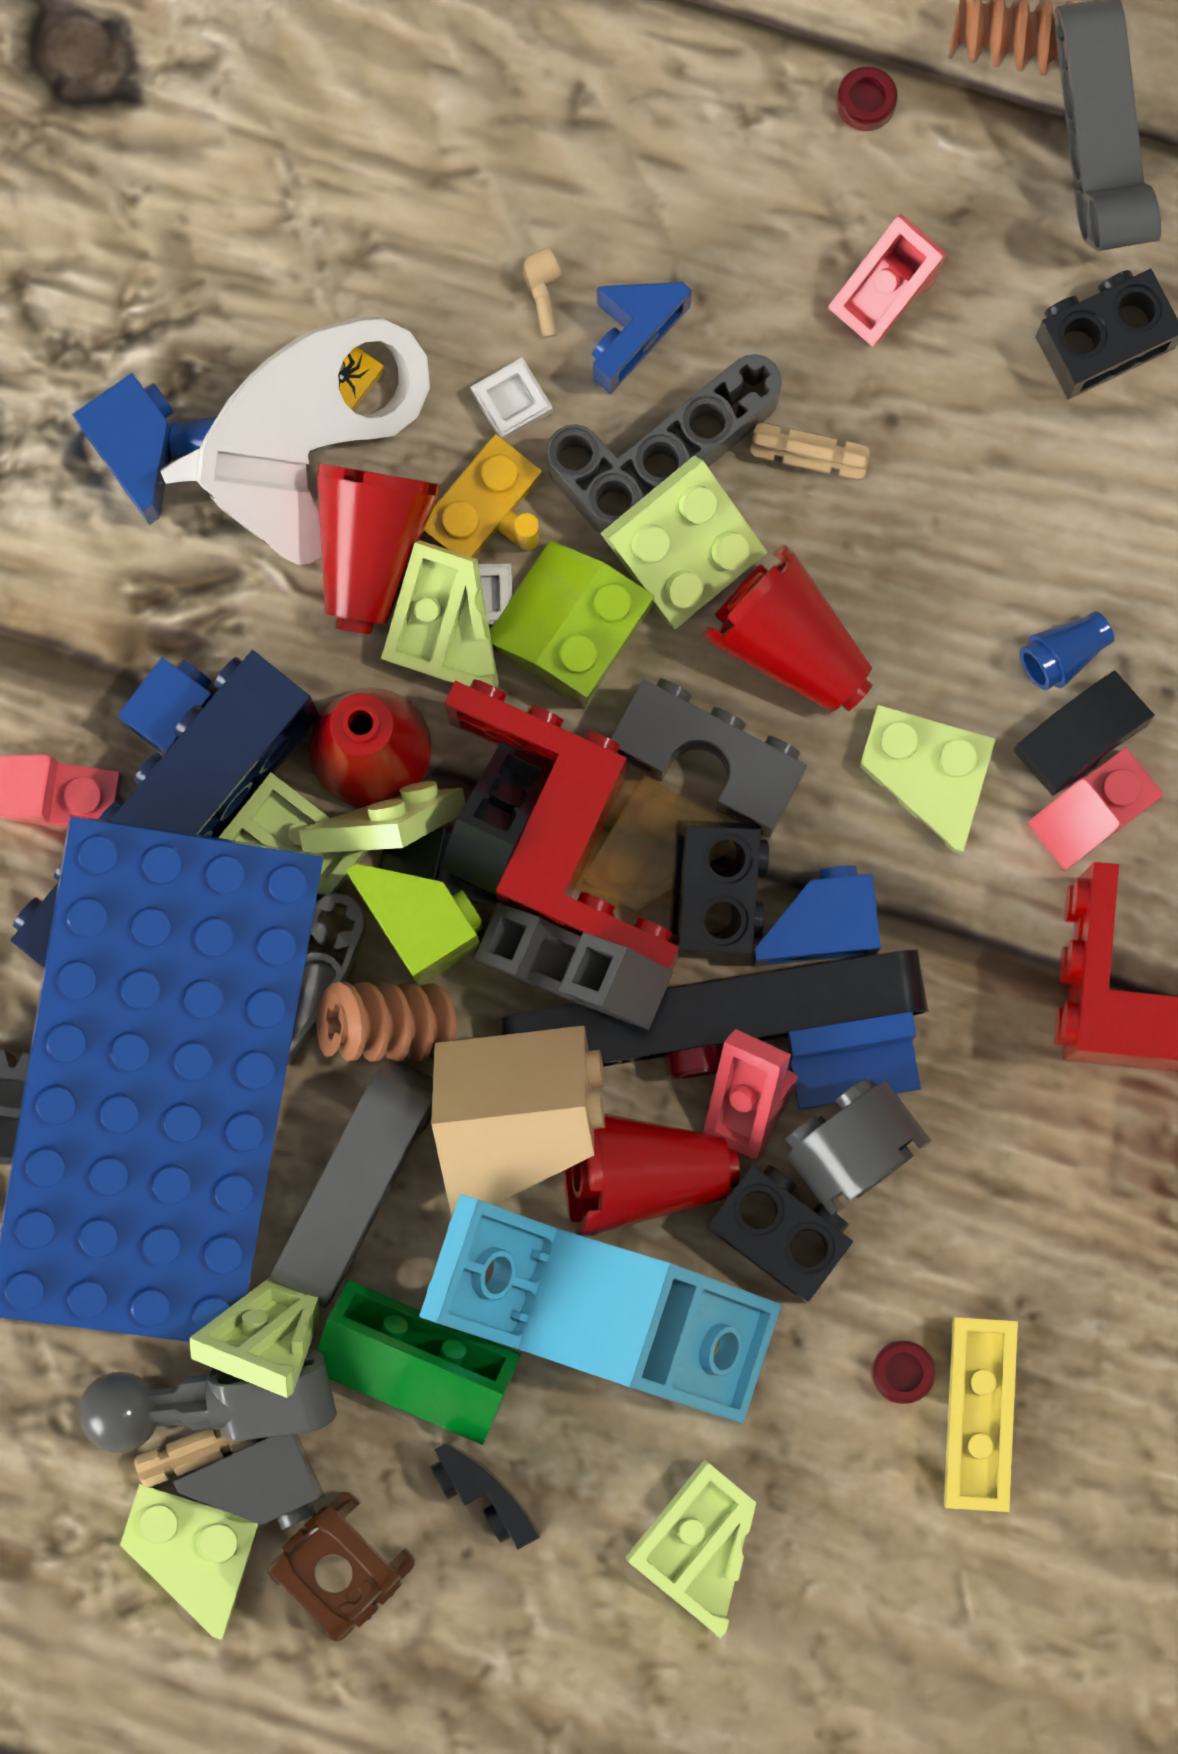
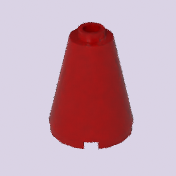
M318 464L317 488L325 614L337 617L336 629L372 634L373 623L386 624L403 583L414 543L421 539L437 500L440 484Z
M783 545L772 553L781 562L776 566L773 565L769 571L761 564L756 567L714 614L722 622L719 629L706 626L702 636L713 646L825 710L833 712L842 706L845 710L850 711L867 695L873 686L866 679L872 670V666L796 554L786 545Z
M360 688L346 692L334 699L317 718L311 732L309 744L311 764L323 788L340 801L357 808H363L380 801L401 796V788L421 782L432 757L430 732L419 710L403 696L381 688Z
M604 1113L605 1128L594 1129V1156L564 1170L568 1215L570 1222H581L575 1231L580 1236L597 1235L726 1199L730 1186H737L740 1177L738 1153L736 1149H728L724 1137Z

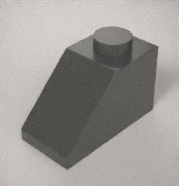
M298 1434L269 1437L173 1481L177 1492L181 1495L260 1525L277 1519L281 1530L315 1515L316 1512L311 1502L325 1496Z

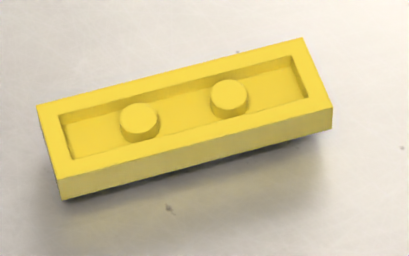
M953 1318L944 1493L945 1508L1009 1512L1018 1321Z

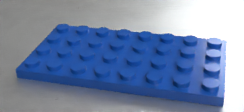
M70 814L0 1228V1318L190 1342L189 1338L248 1294L323 863V856L321 854Z

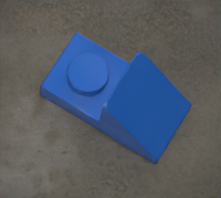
M683 282L598 287L597 304L624 329L620 332L616 327L612 328L594 348L592 356L596 360L593 362V380L609 394H612L691 307L692 290Z

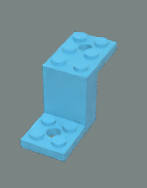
M460 1194L419 1317L744 1424L782 1304L672 1263L557 1229L479 1199ZM494 1261L492 1276L485 1284L486 1270L489 1264ZM720 1339L718 1351L713 1358L715 1346Z

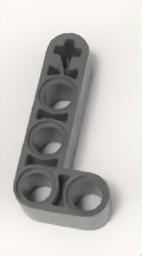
M1090 0L1057 6L1055 8L1054 20L1077 216L1082 238L1087 245L1096 251L1160 241L1161 217L1157 197L1152 186L1144 183L1127 26L1121 0Z
M758 354L743 356L732 363L618 459L588 427L578 424L566 425L558 429L549 440L547 447L549 474L553 482L588 523L601 533L621 516H610L599 509L597 502L603 495L608 492L622 493L629 499L631 503L630 508L667 478L656 477L646 471L644 462L654 454L670 456L676 462L677 469L693 456L702 459L707 467L711 466L752 432L757 423L764 422L775 411L782 384L781 373L776 364L765 356ZM746 380L751 386H755L760 382L765 384L762 397L753 391L738 402L737 414L735 416L731 406L741 397L743 381ZM708 415L720 421L724 429L718 436L705 439L697 436L692 431L690 424L696 418ZM569 447H580L590 454L591 461L580 470H570L560 464L558 457Z
M390 1060L375 1073L271 1274L272 1280L302 1294L318 1297L319 1306L327 1308L343 1282L414 1142L420 1137L431 1121L433 1077L403 1061L391 1062Z

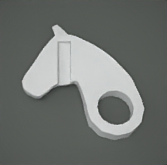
M350 318L309 330L266 359L247 377L227 400L206 434L201 447L176 459L160 470L164 482L170 484L183 481H197L221 510L251 531L281 557L296 565L313 563L322 554L319 509L315 506L311 493L307 488L306 464H309L308 454L310 450L348 441L395 436L419 416L430 389L427 355L409 330L382 318ZM365 342H379L393 354L398 366V385L393 398L384 408L372 414L359 415L345 404L339 391L338 374L343 360L353 348Z

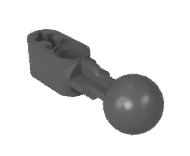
M315 1349L308 1350L294 1393L288 1398L212 1367L206 1375L184 1377L177 1387L152 1389L145 1380L135 1374L112 1372L102 1375L87 1387L81 1397L78 1409L79 1423L87 1439L96 1447L112 1453H125L139 1448L150 1439L158 1426L184 1424L194 1431L214 1428L215 1430H220V1434L226 1439L249 1440L313 1432L330 1424L337 1415L324 1356Z

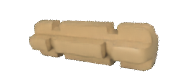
M764 422L757 423L754 429L750 446V455L754 458L773 462L775 456L782 457V464L830 474L832 468L840 470V477L853 480H861L866 474L870 448L865 444L846 441L845 446L836 445L837 438L790 428L789 434L781 433V426Z
M214 1428L204 1429L166 1444V1449L163 1451L155 1448L137 1455L134 1459L136 1472L144 1486L152 1487L170 1480V1474L176 1473L177 1476L221 1460L226 1457V1452L232 1451L233 1454L256 1444L257 1439L229 1440L220 1434V1430H215Z

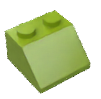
M550 540L499 618L491 627L492 647L585 709L651 610L655 595L606 563Z
M357 863L345 870L355 889L418 986L429 983L478 951L480 943L477 933L483 930L484 927L481 924V918L463 890L452 896L443 882Z

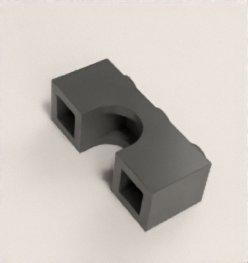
M643 679L611 737V740L620 745L618 754L627 757L628 764L660 781L664 779L672 762L679 755L691 750H704L714 754L722 761L728 775V782L717 801L716 810L739 823L752 824L761 829L762 835L770 838L804 776L807 764L797 760L800 751L773 736H768L765 742L743 731L746 726L744 721L721 708L714 707L711 713H708L689 703L692 695L668 680L659 679L655 685Z
M498 903L474 960L522 984L647 1030L650 1029L673 975V971L628 947L583 932L582 936H579L539 916Z

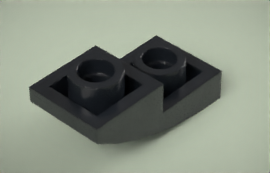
M1114 670L1045 720L1020 741L1013 751L1048 792L1054 796L1096 768L1105 754L1145 729L1155 714Z
M449 1442L434 1449L440 1461L430 1467L448 1500L459 1495L465 1506L487 1494L492 1505L483 1509V1512L500 1543L511 1538L518 1550L540 1538L541 1534L529 1514L513 1493L487 1467L467 1452Z

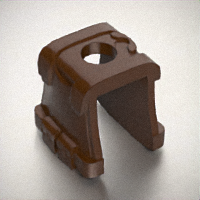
M350 1492L342 1493L329 1507L324 1506L304 1524L307 1529H299L294 1536H291L282 1548L284 1552L268 1568V1574L277 1585L281 1584L324 1628L323 1632L333 1641H341L354 1629L355 1625L361 1627L367 1620H370L372 1615L379 1609L377 1604L383 1605L402 1585L400 1580L415 1566V1558L406 1547L388 1564L345 1520L361 1503ZM326 1555H340L351 1565L352 1580L349 1586L340 1592L326 1591L316 1580V1566L319 1560Z

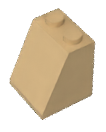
M585 1026L435 1043L431 1125L451 1217L460 1194L495 1205L594 1156V1129L605 1128L601 1090H594V1088L604 1087V1071L600 1049L589 1051Z

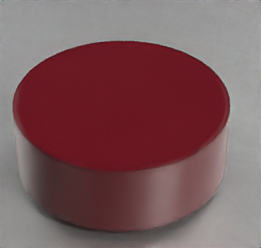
M868 66L854 69L840 83L836 102L838 113L842 120L854 129L860 131L879 129L890 121L895 112L898 98L897 88L893 79L881 69Z
M723 1045L703 1046L665 1054L664 1060L667 1077H671V1080L717 1073Z
M895 1341L884 1346L876 1354L871 1368L872 1381L877 1391L887 1400L899 1404L914 1403L926 1396L931 1390L935 1380V1365L927 1350L919 1344L911 1341Z

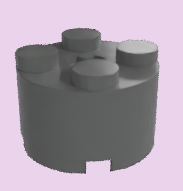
M866 1078L862 1079L835 1100L842 1109L827 1121L822 1115L818 1118L814 1116L785 1138L792 1147V1150L787 1153L786 1157L831 1216L845 1208L838 1199L839 1196L843 1194L848 1202L855 1196L857 1198L861 1197L910 1160L914 1155L907 1145L912 1141L919 1149L925 1148L932 1141L886 1080L876 1085L872 1078L868 1080Z

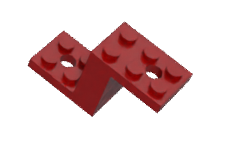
M473 679L469 687L455 680L445 701L450 725L497 746L502 741L553 765L496 889L498 903L539 916L579 936H582L583 932L628 947L672 971L677 961L679 946L670 943L672 932L643 918H638L634 926L614 917L613 911L615 907L591 894L580 892L577 900L571 898L626 779L627 757L618 754L620 745L610 738L587 730L582 738L560 728L564 720L541 707L529 705L527 712L504 702L507 696L506 693L486 682Z
M1093 862L1080 877H1076L1074 885H1068L1066 892L1064 920L1065 922L1074 923V932L1069 946H1063L1061 952L1059 982L1069 984L1068 1002H1065L1064 1008L1058 1007L1056 1012L1054 1044L1064 1045L1063 1061L1178 1072V997L1109 990L1119 864Z

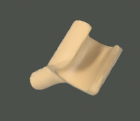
M544 248L526 258L522 272L528 287L533 293V299L536 301L542 338L556 336L557 333L550 294L546 285L562 278V274L552 250Z

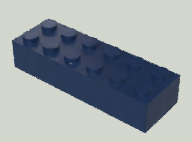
M253 649L243 661L239 657L233 658L222 669L214 682V686L219 689L204 708L196 704L182 717L174 730V734L179 737L164 756L158 752L154 753L137 772L134 782L139 786L124 804H121L118 800L113 802L99 819L219 838L270 773H275L314 726L319 714L311 696ZM61 864L53 876L57 881H59ZM58 883L43 901L35 897L22 909L13 923V927L18 931L10 939L14 945L43 968Z

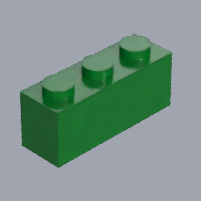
M348 1279L327 1319L317 1350L324 1356L329 1379L484 1445L522 1354L488 1339L419 1317L421 1310Z

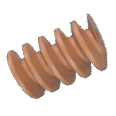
M959 0L948 58L952 59L961 43H965L967 45L969 62L976 63L984 48L987 47L990 48L992 65L994 67L1001 65L1008 52H1014L1016 71L1022 72L1031 57L1036 56L1038 58L1040 75L1046 76L1056 60L1059 61L1052 1L1040 0L1035 10L1030 12L1028 0H1014L1010 8L1006 7L1005 0H988L986 3H983L982 0ZM1066 1L1064 5L1073 4L1074 2Z
M336 982L324 990L318 1002L316 1033L319 1047L325 1057H332L339 1049L342 1058L347 1062L359 1060L362 1054L369 1062L380 1061L384 1055L391 1062L403 1061L407 1055L413 1062H422L429 1055L434 1060L435 1043L456 1040L457 1024L451 998L443 987L435 983L420 986L414 983L399 984L398 986L392 983H380L374 986L369 982L355 983L353 985L347 982Z

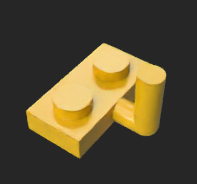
M495 434L434 506L423 534L439 547L473 558L480 553L497 531L522 550L530 551L535 549L540 541L537 518L530 513H523L518 516L514 511L543 477L542 470Z

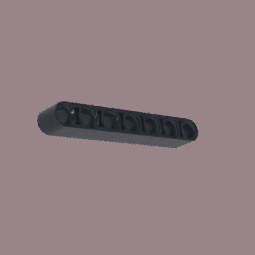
M903 950L666 989L649 1030L579 1004L504 1016L497 1019L499 1035L585 1026L589 1051L600 1049L603 1067L662 1058L665 1054L685 1049L724 1045V1041L735 1029L765 1041L786 1037L790 1031L912 1012L913 1016L929 1012L918 950Z

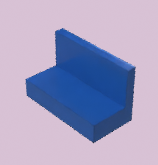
M906 1012L788 1032L786 1041L788 1053L791 1054V1070L798 1076L795 1086L798 1110L837 1104L835 1100L864 1078L867 1080L872 1078L876 1085L886 1080L896 1094L921 1090L913 1046V1039L916 1037L913 1013Z

